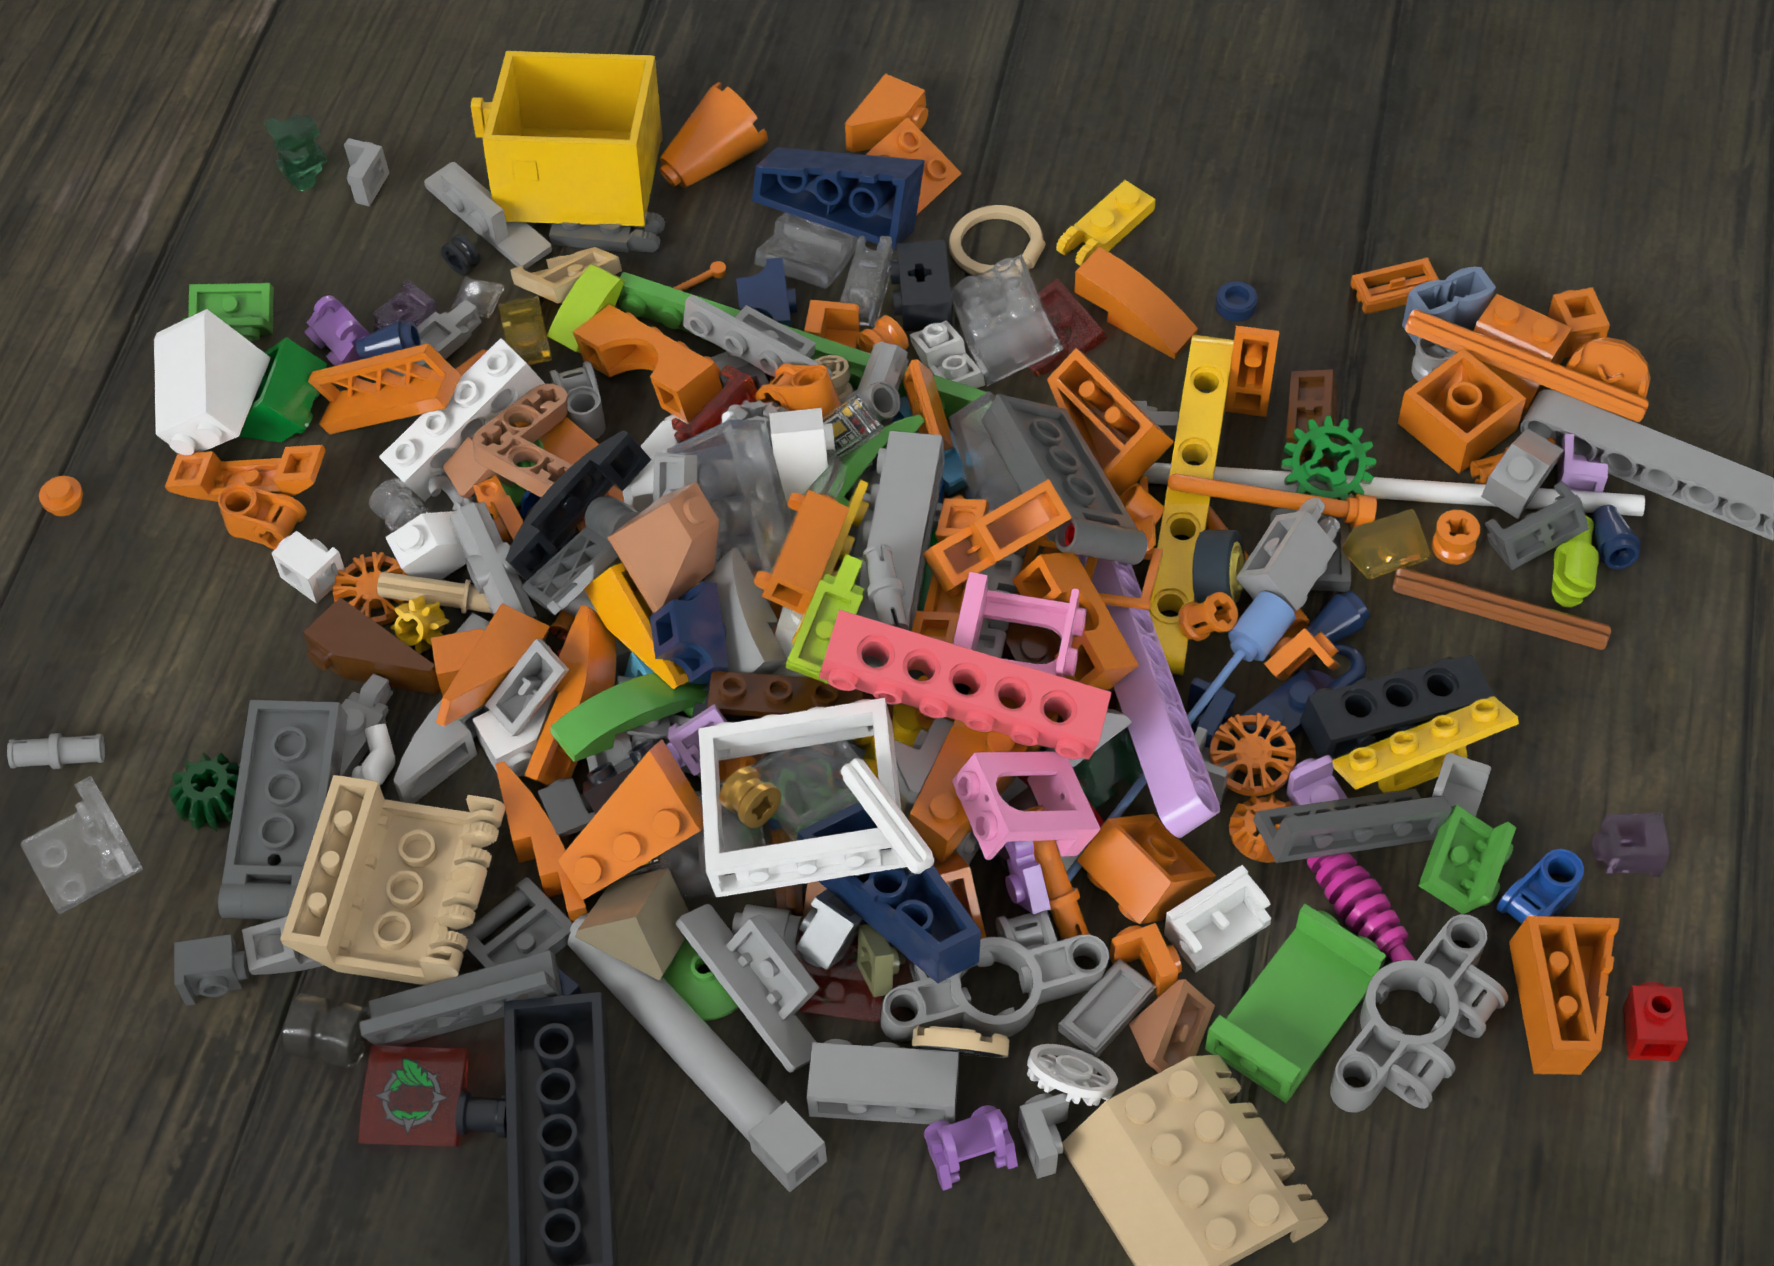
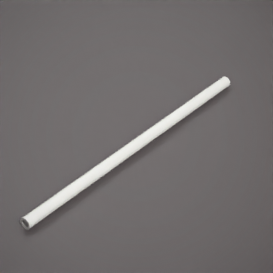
M1154 463L1143 476L1148 477V483L1168 485L1167 481L1171 464ZM1215 467L1214 480L1288 492H1296L1298 488L1296 484L1285 485V478L1291 474L1289 471ZM1346 475L1347 484H1349L1355 476ZM1374 477L1370 485L1359 484L1365 492L1364 495L1374 496L1376 499L1497 507L1481 497L1486 486L1485 484ZM1316 481L1310 482L1312 486L1328 491L1326 485ZM1539 488L1526 509L1541 510L1555 503V498L1560 496V494L1555 489ZM1571 490L1581 499L1585 513H1593L1597 508L1604 505H1613L1621 515L1643 516L1644 495Z

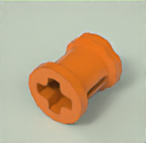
M1223 592L1209 595L1202 603L1194 601L1186 603L1179 610V627L1182 633L1188 639L1195 641L1206 639L1214 631H1230L1235 627L1238 620V611L1234 601ZM1222 606L1223 609L1217 610L1216 607ZM1198 623L1200 625V627L1197 628L1193 627V625Z

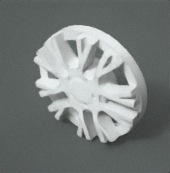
M1042 1044L1034 1047L1028 1058L1027 1066L1029 1069L1027 1076L1030 1077V1080L1039 1081L1037 1086L1040 1089H1044L1047 1093L1053 1089L1068 1093L1066 1097L1067 1102H1070L1072 1099L1075 1104H1079L1082 1098L1087 1106H1092V1104L1098 1106L1101 1098L1107 1101L1112 1098L1118 1083L1115 1072L1106 1063L1084 1051L1064 1045Z

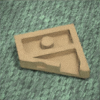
M597 247L578 251L571 255L546 259L548 269L530 273L525 271L523 266L510 270L515 285L557 304L563 303L573 285L590 264L597 265L614 275L622 271L618 256Z

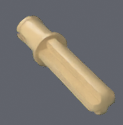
M388 572L380 573L378 578L377 593L380 597L409 601L423 595L425 603L434 604L439 602L440 606L461 608V613L464 614L467 613V610L492 613L484 594H479L475 586L471 584V580L466 579L464 584Z

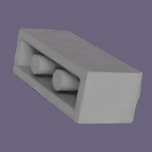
M831 1039L825 1043L812 1042L807 1090L809 1116L931 1124L935 1121L944 1120L953 1124L956 1118L959 1052L927 1048L908 1049L889 1042H880L873 1046L852 1045L850 1042L841 1039Z

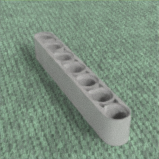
M1542 390L1537 394L1520 425L1522 433L1528 428L1545 439L1553 438L1556 442L1555 445L1560 448L1565 433L1574 434L1573 454L1587 457L1586 461L1592 462L1595 457H1599L1600 463L1608 464V474L1774 541V478L1554 390Z

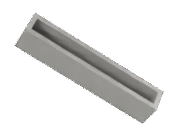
M890 431L887 448H880L878 452L877 474L881 475L880 483L873 484L871 488L870 510L874 511L872 521L866 520L864 523L862 541L863 547L868 548L877 545L879 556H882L881 544L889 545L892 548L897 579L903 582L905 591L902 597L904 612L909 624V631H912L916 611H918L927 563L922 553L930 547L945 464L942 435ZM859 557L858 559L863 560L856 585L865 588L863 602L857 615L878 621L875 604L871 603L868 598L867 588L870 585L866 563L863 558ZM867 656L862 658L871 667L883 666L882 662L876 657Z

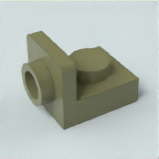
M869 924L859 925L857 966L873 997L887 995L892 990L893 974L899 973V965L905 963L906 956Z

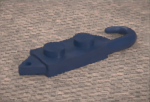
M1342 643L1333 644L1339 651L1336 654L1347 657L1351 662V668L1345 674L1334 680L1327 674L1317 670H1302L1241 716L1256 715L1257 713L1265 716L1266 714L1269 716V719L1281 722V725L1287 728L1286 731L1292 739L1304 730L1300 723V718L1308 696L1323 688L1337 689L1353 685L1356 681L1365 678L1367 670L1365 658L1358 649ZM1243 725L1244 730L1249 734L1256 731V725ZM1264 727L1260 736L1266 739L1271 730ZM1236 733L1235 738L1239 741L1241 738ZM1279 737L1270 741L1271 746L1274 747L1284 745Z

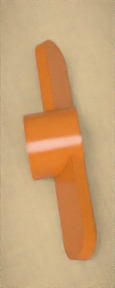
M1142 476L1136 484L1126 489L1119 498L1138 530H1142L1145 533L1148 551L1156 545L1155 524L1163 514L1164 506L1148 493V477Z

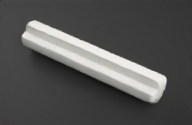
M855 758L850 763L845 764L841 769L843 781L912 873L921 874L925 869L931 868L934 864L931 849L864 760Z

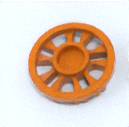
M372 552L370 557H364V554L360 555L358 559L354 557L352 564L346 567L344 571H338V576L335 577V585L333 586V596L335 602L340 597L356 596L349 604L356 609L363 605L360 611L382 626L395 621L399 615L395 612V607L389 603L391 598L380 597L377 593L378 578L380 573H382L380 571L381 567H390L384 572L407 574L401 569L397 559L385 556L384 552L379 554ZM374 566V572L368 573L367 567ZM359 570L362 572V575L359 577L352 576ZM392 599L393 601L398 603L399 606L404 603H409V601ZM384 608V615L371 617V609Z
M1261 713L1244 716L1237 714L1234 718H1229L1223 725L1221 724L1215 732L1210 745L1209 760L1211 764L1221 767L1219 763L1234 758V762L1222 767L1228 771L1226 787L1242 795L1262 796L1278 790L1288 781L1296 761L1295 743H1293L1290 735L1287 733V728L1282 726L1278 720L1275 722L1269 719L1268 715L1265 714L1263 716ZM1243 725H1256V731L1249 734L1244 730ZM1264 727L1271 730L1266 739L1260 736ZM1233 729L1241 739L1238 741L1235 738V736L1229 732L1230 730ZM1279 737L1285 746L1274 747L1271 746L1270 741ZM1220 741L1231 744L1234 749L1223 751L1217 750ZM1271 755L1278 757H1287L1288 761L1271 758ZM1267 767H1274L1282 775L1273 781L1265 770ZM1237 769L1247 774L1243 784L1230 778ZM1260 774L1262 786H1254L1253 775Z

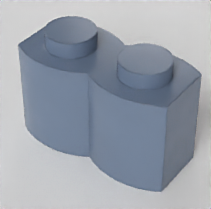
M1482 267L1463 268L1449 275L1446 280H1433L1422 283L1408 294L1402 326L1405 329L1410 313L1413 309H1418L1466 329L1474 330L1477 321L1494 298L1496 286ZM1408 333L1416 345L1418 337Z

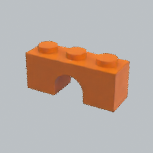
M1067 552L1040 554L1012 579L1020 595L1069 603L1072 589L1079 590V608L1086 609V618L1082 636H1073L1071 648L1078 649V658L1074 677L1066 675L1067 679L1103 690H1110L1139 666L1076 554Z

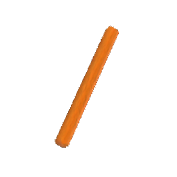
M1413 309L1406 322L1405 330L1407 333L1456 352L1464 348L1481 362L1631 421L1640 422L1648 408L1649 401L1646 398L1418 309Z

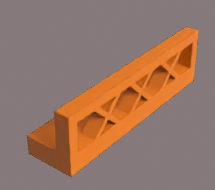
M427 343L313 371L308 382L330 402L319 425L327 433L335 434L446 409L461 375ZM424 360L432 369L415 364V362ZM389 368L406 374V376H400L386 371V369ZM360 375L375 380L376 383L357 378V376ZM332 383L338 384L348 389L339 391Z

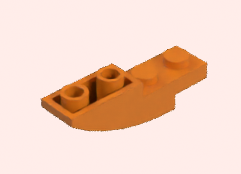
M580 605L559 655V659L569 668V671L553 690L558 695L524 776L546 787L556 780L570 779L578 762L572 761L550 733L551 725L589 698L613 687L615 683L616 636L605 627L598 613L585 605Z

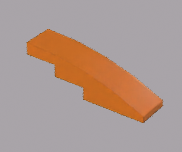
M504 761L495 763L518 862L536 859L544 894L547 897L563 894L569 920L574 923L580 916L587 914L584 900L581 899L557 861L566 851L560 837L556 834L551 821L532 792Z

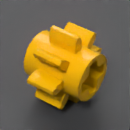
M423 595L409 600V603H404L394 609L399 617L396 619L395 624L391 626V629L395 630L398 639L406 645H415L416 652L422 653L431 648V638L443 636L441 631L449 623V620L445 618L443 611L439 608V602L425 604Z

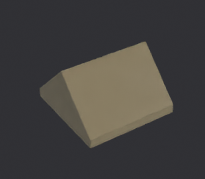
M669 868L618 879L608 885L577 930L575 937L660 981L686 940L685 936L676 926V921L682 915L688 913L689 910Z

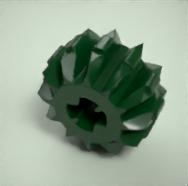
M203 752L200 762L196 764L185 759L184 767L186 772L173 773V783L175 786L169 789V796L173 805L176 806L175 811L184 822L190 821L192 827H195L198 831L209 823L210 828L217 832L220 821L224 819L229 822L232 821L240 765L236 761L230 763L228 757L224 756L223 753H220L211 761L210 756Z

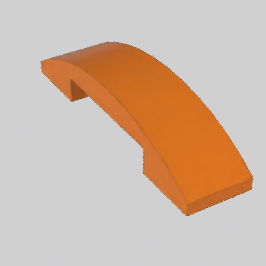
M323 445L285 447L282 458L221 461L213 451L194 452L192 455L178 453L165 488L169 492L181 496L218 502L219 494L224 488L231 484L242 483L264 491L291 497L314 484L326 449Z
M944 498L935 534L938 543L988 514V500ZM932 574L924 611H916L911 632L953 644L967 581L945 593L935 575Z

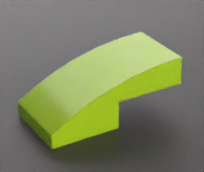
M590 264L563 301L552 322L547 337L575 352L581 353L573 331L609 304L615 307L625 280L597 265Z

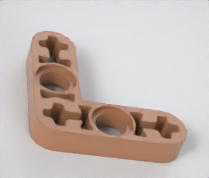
M555 384L539 385L481 427L473 437L475 460L482 466L542 497L557 479L572 466V464L533 444L567 416L568 396L566 390ZM526 422L531 424L530 426L523 428L511 426L513 423ZM523 461L536 463L532 467L516 466L517 463Z

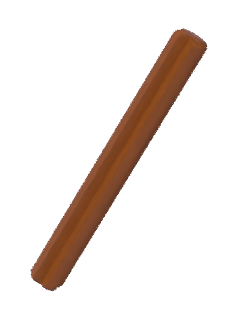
M1403 567L1397 570L1393 582V590L1400 594L1599 650L1606 648L1611 634V627L1604 623Z

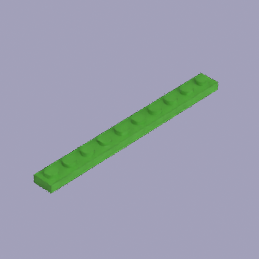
M626 272L621 274L620 278L624 279L625 282L618 297L620 310L630 312L636 317L641 316L662 323L671 329H680L692 333L683 326L685 301L692 294ZM698 297L733 317L741 311ZM786 326L816 343L815 353L810 359L815 360L828 355H837L846 359L850 370L848 382L852 385L853 390L858 389L871 355L870 353ZM933 374L946 419L960 423L969 429L987 432L981 419L997 395ZM903 380L898 389L900 398L907 397Z

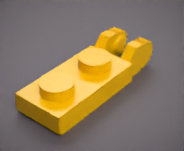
M1124 180L1074 226L1069 227L1063 233L1060 239H1058L1056 250L1065 256V254L1070 253L1080 243H1086L1076 255L1075 263L1080 266L1098 247L1109 252L1154 211L1156 199Z

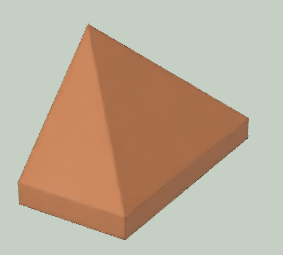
M1186 979L1175 982L1129 1023L1146 1063L1158 1073L1190 1056L1197 1055L1215 1007L1210 1000Z

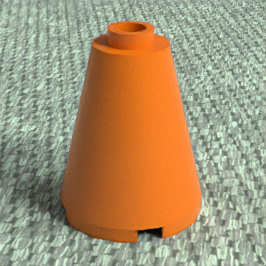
M717 82L708 90L660 157L662 167L659 171L671 186L675 187L679 184L681 187L687 188L761 149L769 141L765 129L758 133L753 125L758 118L745 101L728 86L721 91V82Z

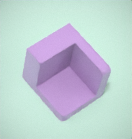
M1565 433L1561 445L1564 452L1557 466V484L1563 482L1570 490L1603 492L1608 478V464L1600 463L1599 457H1595L1592 462L1586 461L1587 457L1573 454L1574 434Z

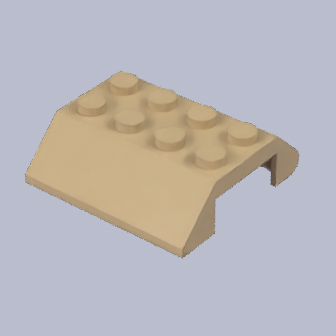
M333 775L280 938L281 943L342 973L419 985H428L457 977L464 956L462 952L466 950L468 939L463 934L454 931L466 928L468 925L471 926L474 922L476 913L474 910L478 907L487 876V867H489L492 857L487 850L482 848L497 841L499 833L497 828L501 826L506 808L505 805L496 799L468 795L466 799L470 812L385 800L378 781Z
M1220 1055L1190 1056L1110 1098L1062 1142L1064 1153L1134 1266H1230L1290 1232V1239L1294 1243L1319 1229L1328 1220L1327 1215L1317 1200H1308L1311 1198L1312 1193L1306 1184L1283 1185L1282 1181L1286 1180L1294 1172L1295 1167L1289 1158H1283L1285 1152L1263 1119L1256 1117L1258 1113L1253 1104L1250 1102L1229 1103V1100L1240 1092L1241 1086L1236 1078H1229L1232 1073Z

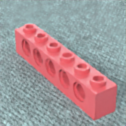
M842 610L838 612L819 674L820 679L827 680L831 686L844 691L857 689L873 694L876 699L885 698L886 704L895 705L903 703L919 708L923 714L929 717H949L964 722L967 727L976 731L989 732L992 730L1009 735L1013 741L1022 745L1033 746L1038 744L1055 749L1057 754L1068 759H1090L1099 743L1111 692ZM867 656L876 657L882 662L883 666L871 667L862 658ZM919 670L929 680L917 681L909 675L908 671ZM954 684H965L972 689L974 694H961L954 688ZM999 698H1011L1017 703L1019 708H1007L1000 702ZM1044 711L1058 713L1064 722L1057 723L1047 718Z

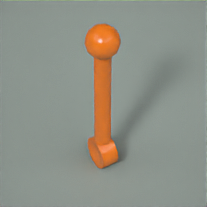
M721 261L713 262L710 270L673 288L685 291L712 277L723 278L726 275V265Z

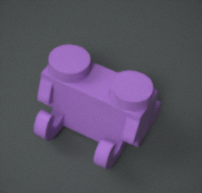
M332 295L322 297L314 306L315 312L306 322L309 327L304 331L305 334L319 348L323 349L327 345L331 349V352L326 357L334 366L360 360L356 341L370 333L338 299Z
M982 1106L973 1112L971 1118L953 1124L944 1120L935 1121L925 1129L924 1137L943 1191L952 1188V1183L960 1181L958 1171H960L959 1162L994 1151L996 1156L993 1159L997 1169L1007 1166L1008 1169L1018 1167L1015 1145L1009 1133L1007 1121L1001 1110L994 1106Z

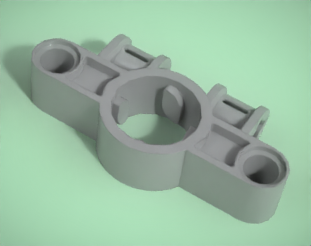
M1046 910L1007 919L1005 916L997 917L995 924L998 937L980 939L979 963L940 983H936L907 958L914 982L898 986L890 990L885 996L880 1019L881 1028L886 1036L897 1042L912 1041L913 1030L916 1026L930 1028V1026L962 1027L964 1029L976 1030V1033H981L983 1037H992L994 1033L1007 1037L1013 1036L1028 1025L1034 1016L1037 1005L1090 990L1104 975L1109 960L1108 948L1101 939L1089 934L1057 941ZM1087 956L1095 962L1096 968L1092 970L1081 969L1076 965L1073 958ZM994 962L1009 965L1019 973L1023 994L1028 993L1029 999L1016 1011L1012 1007L1000 1012L996 1016L980 1012L970 1004L971 996L966 987L961 988L960 979L968 969L976 965L987 967L993 965ZM897 1007H907L914 1012L916 1017L908 1022H901L892 1016L891 1011Z
M1464 914L1452 917L1417 961L1402 960L1393 962L1381 968L1373 976L1368 985L1361 1009L1360 1024L1362 1031L1339 1059L1330 1086L1332 1100L1340 1109L1355 1113L1363 1111L1372 1104L1384 1087L1415 1107L1427 1108L1433 1101L1431 1094L1441 1080L1449 1078L1455 1072L1453 1060L1443 1051L1451 1038L1453 1029L1455 1028L1469 1037L1480 1038L1486 1031V1021L1495 1009L1503 1008L1508 1002V994L1501 984L1476 968L1487 941V930L1478 918ZM1462 940L1472 948H1461L1453 941ZM1412 990L1420 993L1422 998L1431 1004L1433 1002L1441 1016L1430 1033L1421 1036L1405 1035L1401 1029L1389 1026L1381 1019L1376 1002L1382 1004L1388 997L1389 992ZM1356 1077L1362 1080L1366 1086L1354 1088L1348 1085L1344 1078Z

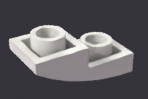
M947 321L930 324L923 330L910 334L911 342L919 358L930 369L932 374L976 389L985 385L983 371L966 354L963 338Z

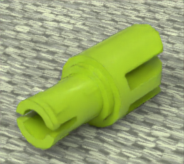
M1586 516L1589 529L1562 543L1554 553L1552 594L1555 601L1562 607H1574L1581 604L1583 598L1591 594L1596 586L1599 554L1595 547L1591 545L1594 522L1588 516Z

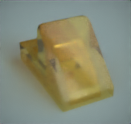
M535 294L498 302L506 343L528 365L552 360L538 295Z

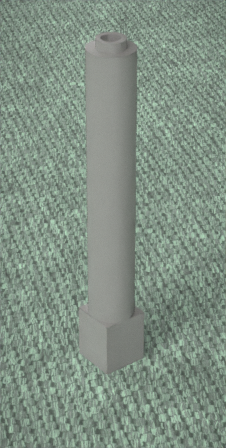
M589 913L580 916L574 921L569 929L571 934L568 938V946L750 1142L751 1151L789 1192L827 1162L825 1142L787 1101L782 1104L663 977L659 981L576 938L577 930Z

